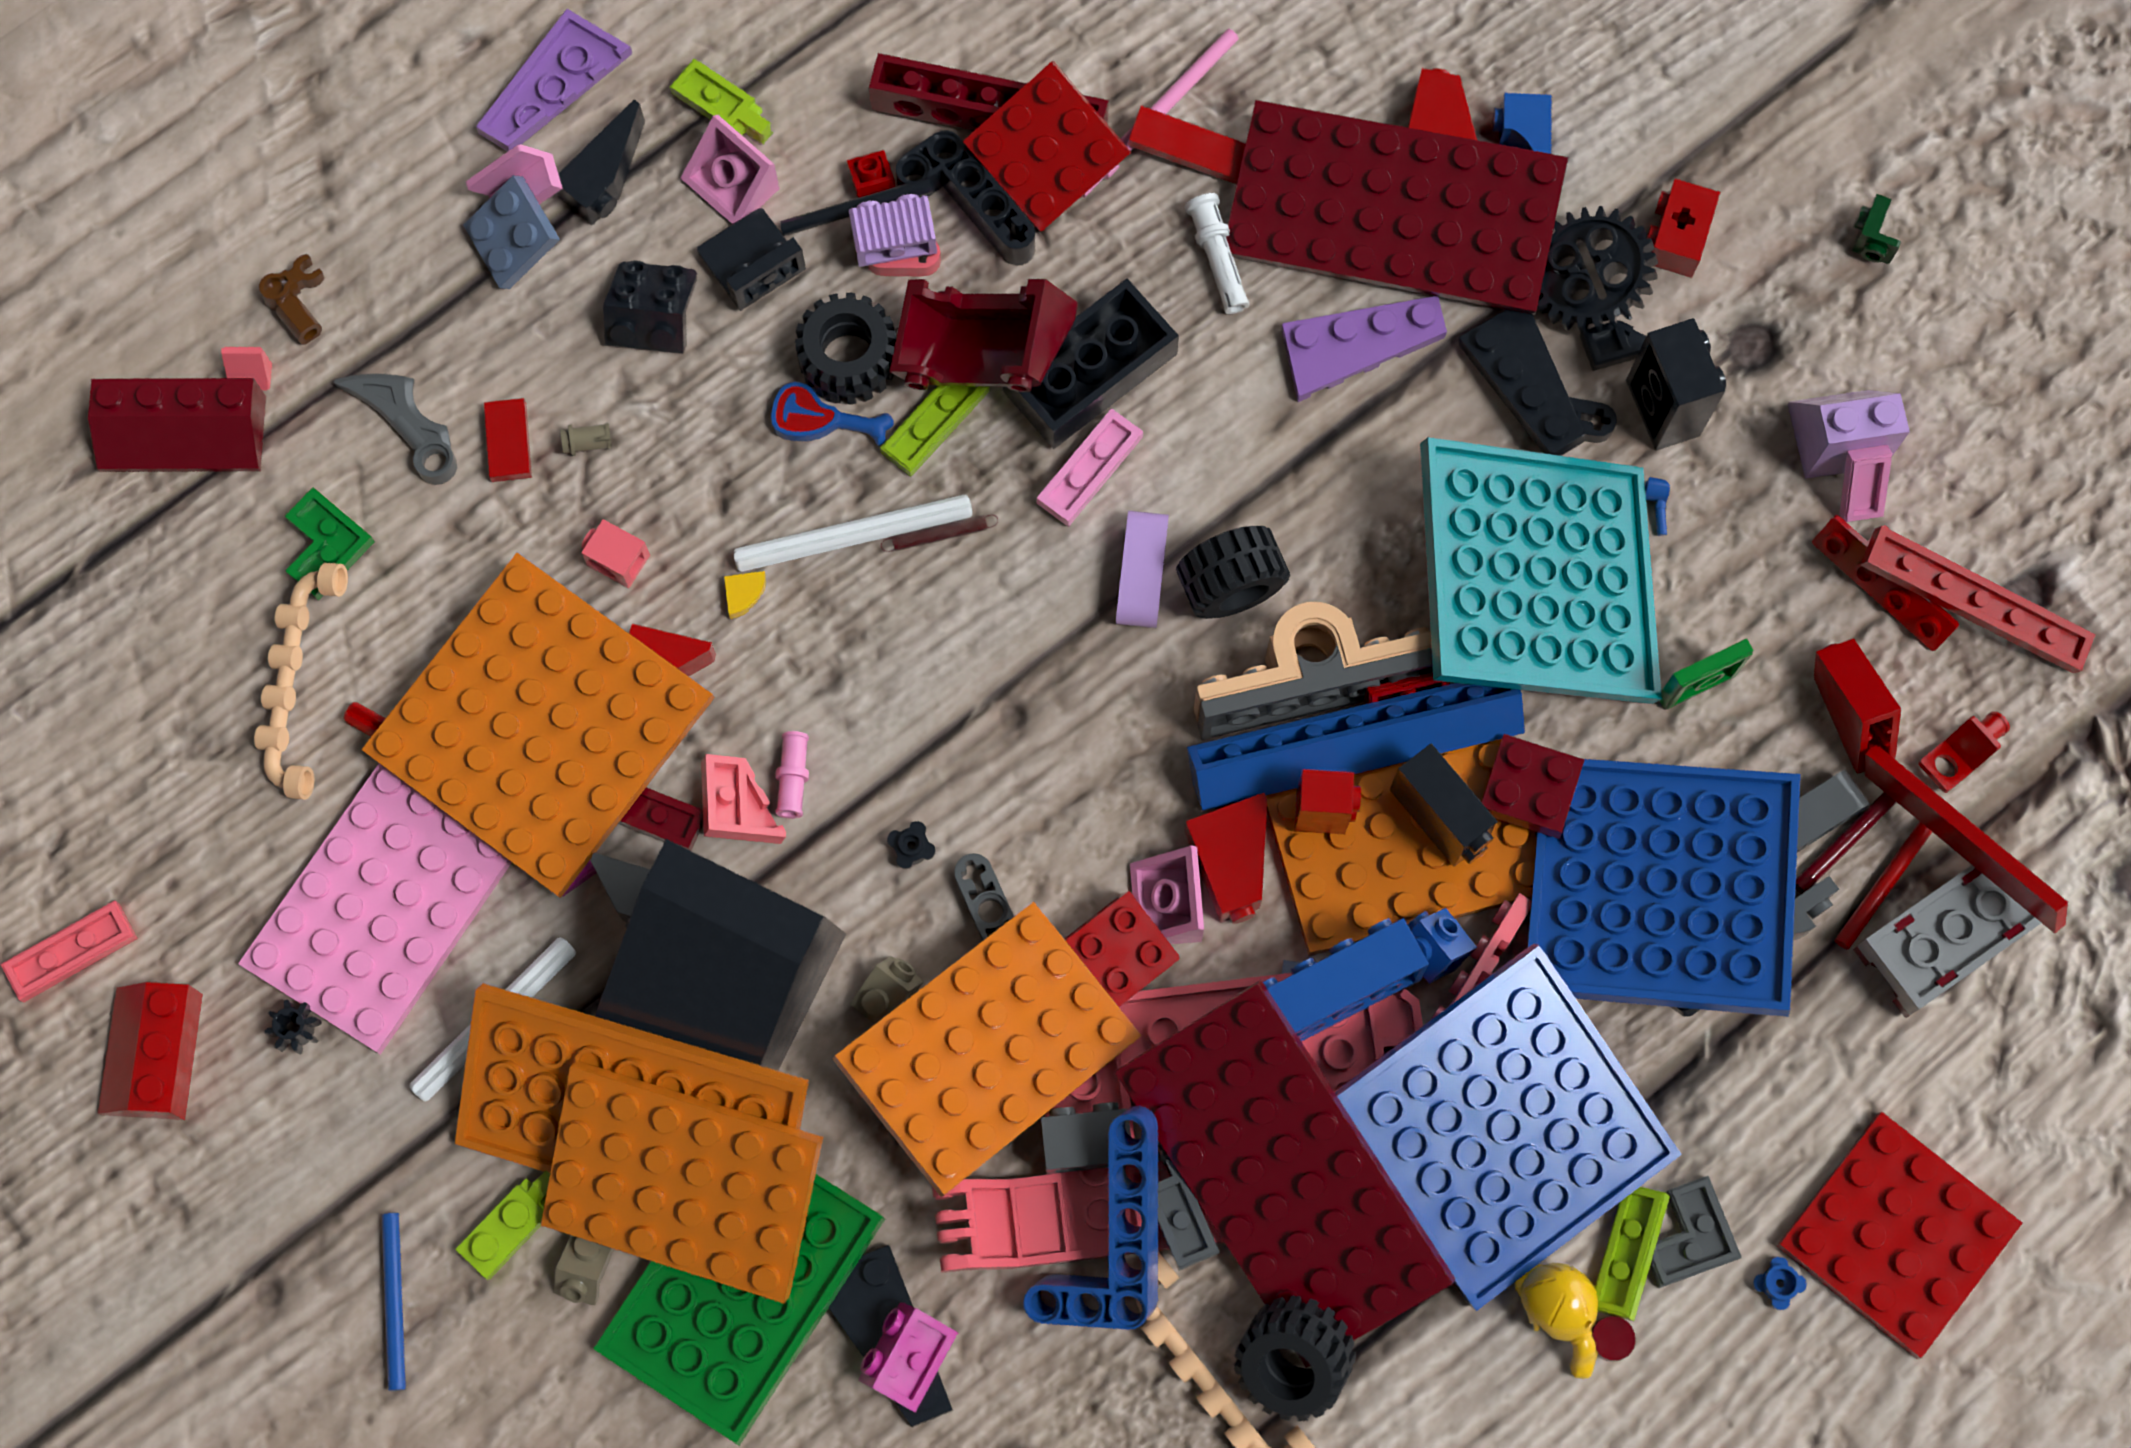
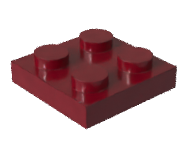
M1504 734L1482 804L1496 819L1560 839L1585 759Z

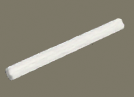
M967 495L955 496L739 547L734 550L733 555L738 571L743 572L967 519L972 516V507Z

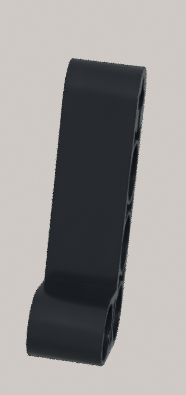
M948 130L934 133L898 160L896 164L898 186L913 182L906 179L911 174L922 175L921 179L930 177L934 186L933 193L944 187L1007 263L1015 266L1024 265L1034 257L1035 228L1031 221L957 134ZM943 152H950L954 154L951 158L942 159L938 157V155ZM967 180H973L978 183L976 186L968 188L961 185ZM933 193L926 194V195H924V196H928V197H929V196H931ZM989 209H999L1002 211L997 216L985 214ZM1010 233L1011 236L1014 238L1013 241L1010 240Z

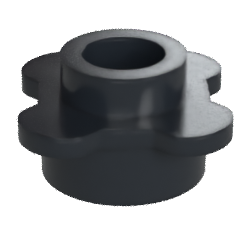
M920 821L912 822L909 828L902 831L893 830L887 837L888 845L893 847L896 852V863L902 869H909L912 865L918 864L924 859L930 860L935 855V846L929 843L925 835L926 826ZM909 842H914L915 847L910 849L908 848L907 844Z

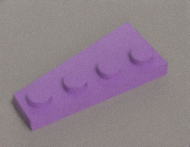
M566 9L478 123L476 129L479 135L507 152L515 146L523 144L633 54L631 46Z
M1438 296L1282 323L1281 328L1298 402L1311 397L1312 393L1326 387L1330 389L1343 383L1344 379L1362 371L1366 373L1378 368L1381 363L1394 357H1403L1442 340L1447 333Z

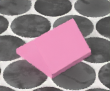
M714 115L681 179L731 224H735L769 200L779 190V184L774 163L719 115Z
M1197 846L1184 847L1130 863L1132 895L1170 944L1202 942L1204 922Z

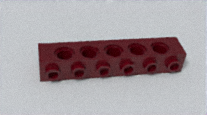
M878 53L868 88L871 110L975 131L1027 83ZM1083 95L1108 124L1109 100Z

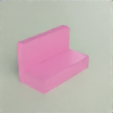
M521 144L509 150L466 181L468 190L487 195L490 199L513 175L522 176L539 204L563 189L553 155Z

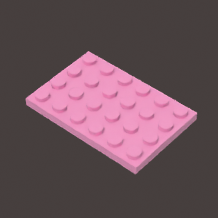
M379 763L238 964L300 1004L306 1002L310 1005L312 1012L381 1055L512 862Z

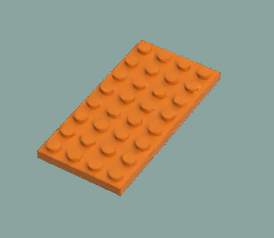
M484 983L475 989L455 1137L456 1145L550 1173L570 1066L576 1061L799 1130L801 1128L809 1083L807 1079Z

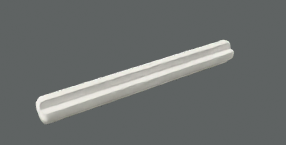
M562 937L557 938L505 990L533 998L575 956V949ZM471 1024L410 1083V1089L421 1100L428 1101L465 1065Z

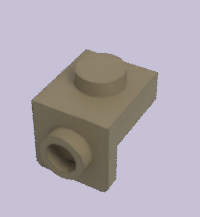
M890 956L874 967L850 1005L876 1024L905 1002L913 992L918 990L923 980L916 975L915 969L909 963Z
M571 1235L555 1268V1294L563 1296L571 1302L595 1305L599 1298V1284L615 1249Z

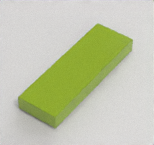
M937 385L880 447L881 454L912 477L990 392L989 386Z
M1639 1187L1619 1202L1595 1284L1598 1297V1312L1634 1322L1670 1198L1665 1192Z

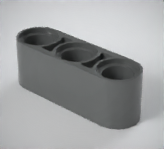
M1846 770L1841 771L1799 798L1797 853L1853 818L1870 805Z

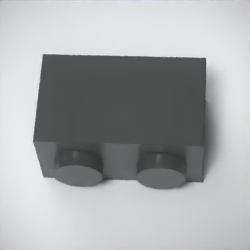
M1110 1102L1093 1105V1112L1076 1114L1075 1107L1049 1110L1050 1117H1041L1047 1175L1109 1168L1110 1125L1116 1117L1128 1108L1119 1109L1118 1103ZM1126 1120L1125 1129L1128 1135L1131 1136L1130 1122Z

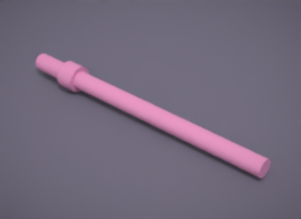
M1227 29L1150 109L1167 114L1238 41L1237 34L1233 30ZM1133 126L1121 138L1130 151L1134 147L1128 146L1127 143ZM1119 164L1082 197L1085 198L1103 179L1108 180L1120 168Z

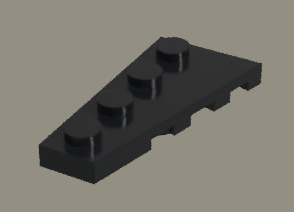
M1505 310L1459 337L1460 348L1544 454L1562 456L1584 443L1585 432L1533 314Z

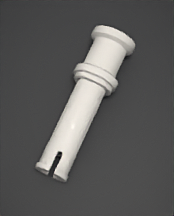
M1215 193L1203 194L1188 201L1184 207L1187 214L1192 215L1197 230L1195 235L1196 242L1207 253L1225 313L1235 314L1243 311V307L1248 308L1250 304L1226 236H1229L1228 231L1230 230L1228 225L1223 223L1217 207L1220 203L1219 197Z

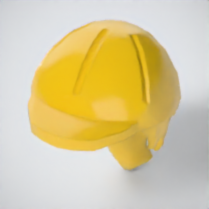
M1538 1264L1515 1282L1516 1291L1528 1315L1529 1323L1533 1324L1534 1331H1538L1541 1327L1553 1339L1569 1341L1573 1345V1356L1570 1362L1571 1374L1575 1378L1588 1379L1593 1373L1598 1355L1591 1331L1598 1312L1596 1289L1584 1273L1569 1264Z

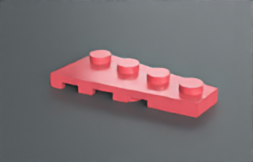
M1519 893L1512 904L1504 900L1492 919V922L1498 925L1491 938L1483 935L1476 945L1477 948L1470 955L1477 960L1470 973L1468 974L1461 970L1449 989V992L1455 995L1450 1005L1491 975L1500 959V955L1505 951L1532 905L1530 899ZM1440 1005L1431 1020L1444 1011L1445 1008Z

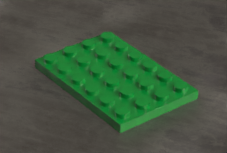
M815 1174L791 1293L785 1303L651 1261L593 1349L740 1446L884 1223L885 1218Z

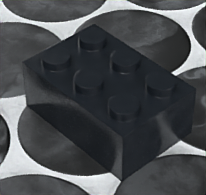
M1694 318L1648 332L1626 378L1627 385L1655 451L1700 437L1725 393V375L1719 366L1715 367L1710 356L1711 346L1709 338L1704 330H1699Z

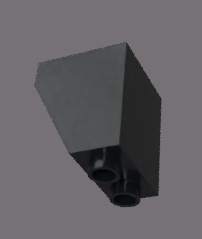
M666 839L641 887L595 1017L778 1071L846 933L825 916Z

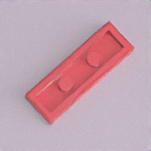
M114 900L0 965L18 1000L24 1003L138 938L122 907Z

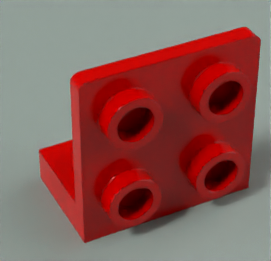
M1130 891L1119 895L1064 938L1118 1007L1165 972L1180 958Z

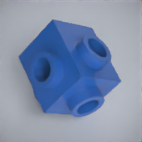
M1446 908L1432 915L1425 911L1408 924L1429 963L1423 975L1429 984L1456 971L1477 948L1458 921Z

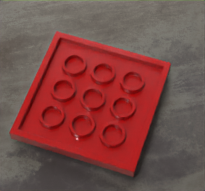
M1880 1112L1875 1116L1776 1247L1914 1358L1921 1359L2023 1222L1885 1113Z

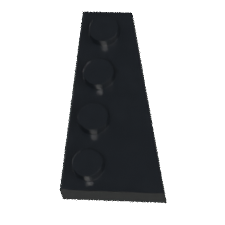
M890 1245L867 1253L860 1258L829 1307L863 1358L869 1350L875 1348L884 1333L882 1326L887 1315L897 1308L901 1302L913 1307ZM938 1371L916 1412L895 1402L912 1428L953 1411Z

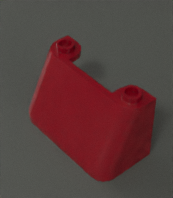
M908 279L890 372L905 380V386L916 390H927L928 385L1004 386L1019 392H1030L1032 387L1039 386L1075 322L1078 302L1047 279H1028L1027 286H1021L1020 294H963L952 286H946L945 291L934 292L928 289L929 282L927 280Z

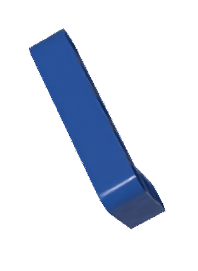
M1130 1107L1113 1120L1109 1129V1278L1061 1274L1044 1276L1027 1291L1023 1302L1025 1312L1035 1322L1130 1330L1141 1326L1157 1308L1158 1124L1153 1112L1146 1107ZM1126 1120H1132L1139 1124L1142 1130L1141 1139H1135L1128 1135L1125 1129ZM1126 1164H1132L1139 1168L1142 1174V1182L1136 1183L1127 1177L1125 1173ZM1126 1208L1135 1209L1139 1212L1142 1218V1226H1134L1128 1222L1125 1216ZM1132 1252L1139 1256L1142 1262V1269L1131 1268L1126 1262L1125 1253ZM1041 1290L1049 1291L1053 1294L1056 1300V1307L1047 1306L1042 1301ZM1083 1293L1092 1294L1097 1299L1099 1310H1092L1085 1305L1082 1297ZM1125 1296H1132L1139 1300L1142 1306V1313L1132 1312L1126 1305Z

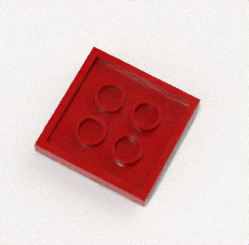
M1051 61L963 141L1040 232L1047 228L1131 153L1128 147L1054 61Z

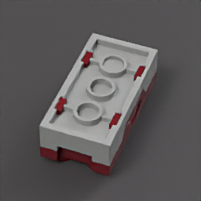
M1971 865L1866 938L1853 950L1865 966L1871 964L1881 972L1894 990L1896 999L1892 1002L1901 1014L1907 1018L2040 925L2041 922Z

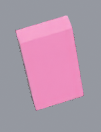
M1888 445L1847 451L1839 512L1841 518L1846 522L1884 516L1892 452Z

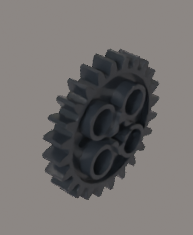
M1599 206L1595 216H1590L1587 208L1583 207L1581 218L1575 219L1570 212H1567V224L1561 225L1555 220V232L1552 234L1538 308L1542 314L1549 312L1548 317L1552 324L1562 319V324L1566 331H1569L1575 322L1578 324L1581 334H1585L1589 324H1594L1597 332L1601 333L1603 322L1609 321L1611 326L1616 329L1618 328V316L1622 315L1628 320L1633 319L1629 310L1632 305L1641 309L1645 307L1640 294H1653L1652 287L1647 282L1658 279L1656 270L1652 268V266L1658 264L1656 254L1651 253L1655 249L1651 238L1645 239L1647 233L1643 225L1635 228L1636 224L1631 215L1621 222L1622 217L1619 209H1615L1609 217H1606L1603 206ZM1579 241H1584L1605 289L1607 295L1605 299H1600L1579 251L1577 245ZM1601 241H1612L1611 245L1606 249H1595ZM1564 257H1575L1571 264L1558 266V263ZM1622 273L1627 275L1620 283H1609V280L1616 274ZM1577 291H1589L1583 299L1572 300V296Z

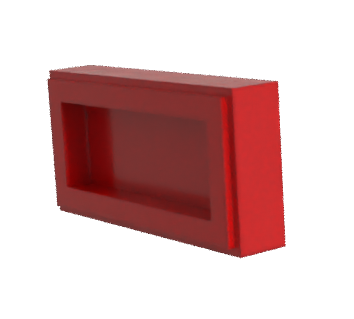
M518 398L484 402L489 478L491 482L532 478L527 404L525 399Z

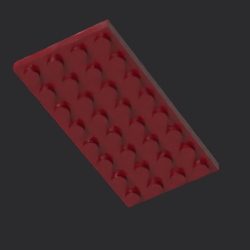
M1255 100L1228 223L1229 236H1226L1233 258L1536 315L1568 157Z
M1262 980L1243 990L1114 1072L1135 1105L1146 1107L1153 1112L1157 1119L1158 1140L1264 1304L1267 1303L1271 1306L1274 1299L1281 1297L1288 1302L1291 1296H1301V1300L1304 1303H1308L1309 1299L1319 1302V1308L1325 1310L1329 1307L1335 1312L1333 1318L1336 1321L1343 1320L1348 1326L1345 1335H1352L1355 1341L1454 1283V1275ZM1297 1353L1306 1368L1310 1367L1309 1362Z

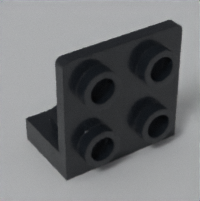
M758 208L697 248L699 256L740 311L806 270L803 250L794 237L787 241L763 208Z

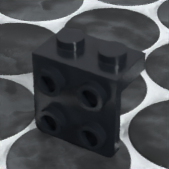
M638 260L621 262L618 265L603 304L605 345L684 354L687 346L686 311L697 282V271L680 265H654Z

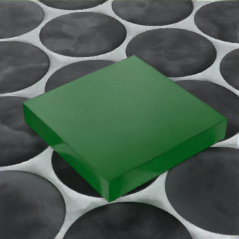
M1748 639L1737 642L1673 673L1661 691L1662 700H1660L1662 707L1668 710L1736 677L1754 651Z

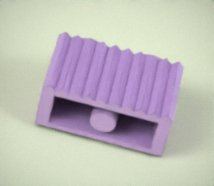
M907 194L897 198L896 202L891 201L880 204L876 201H866L859 204L857 208L849 209L859 267L937 254L936 237L928 196L923 195L919 198L915 194Z

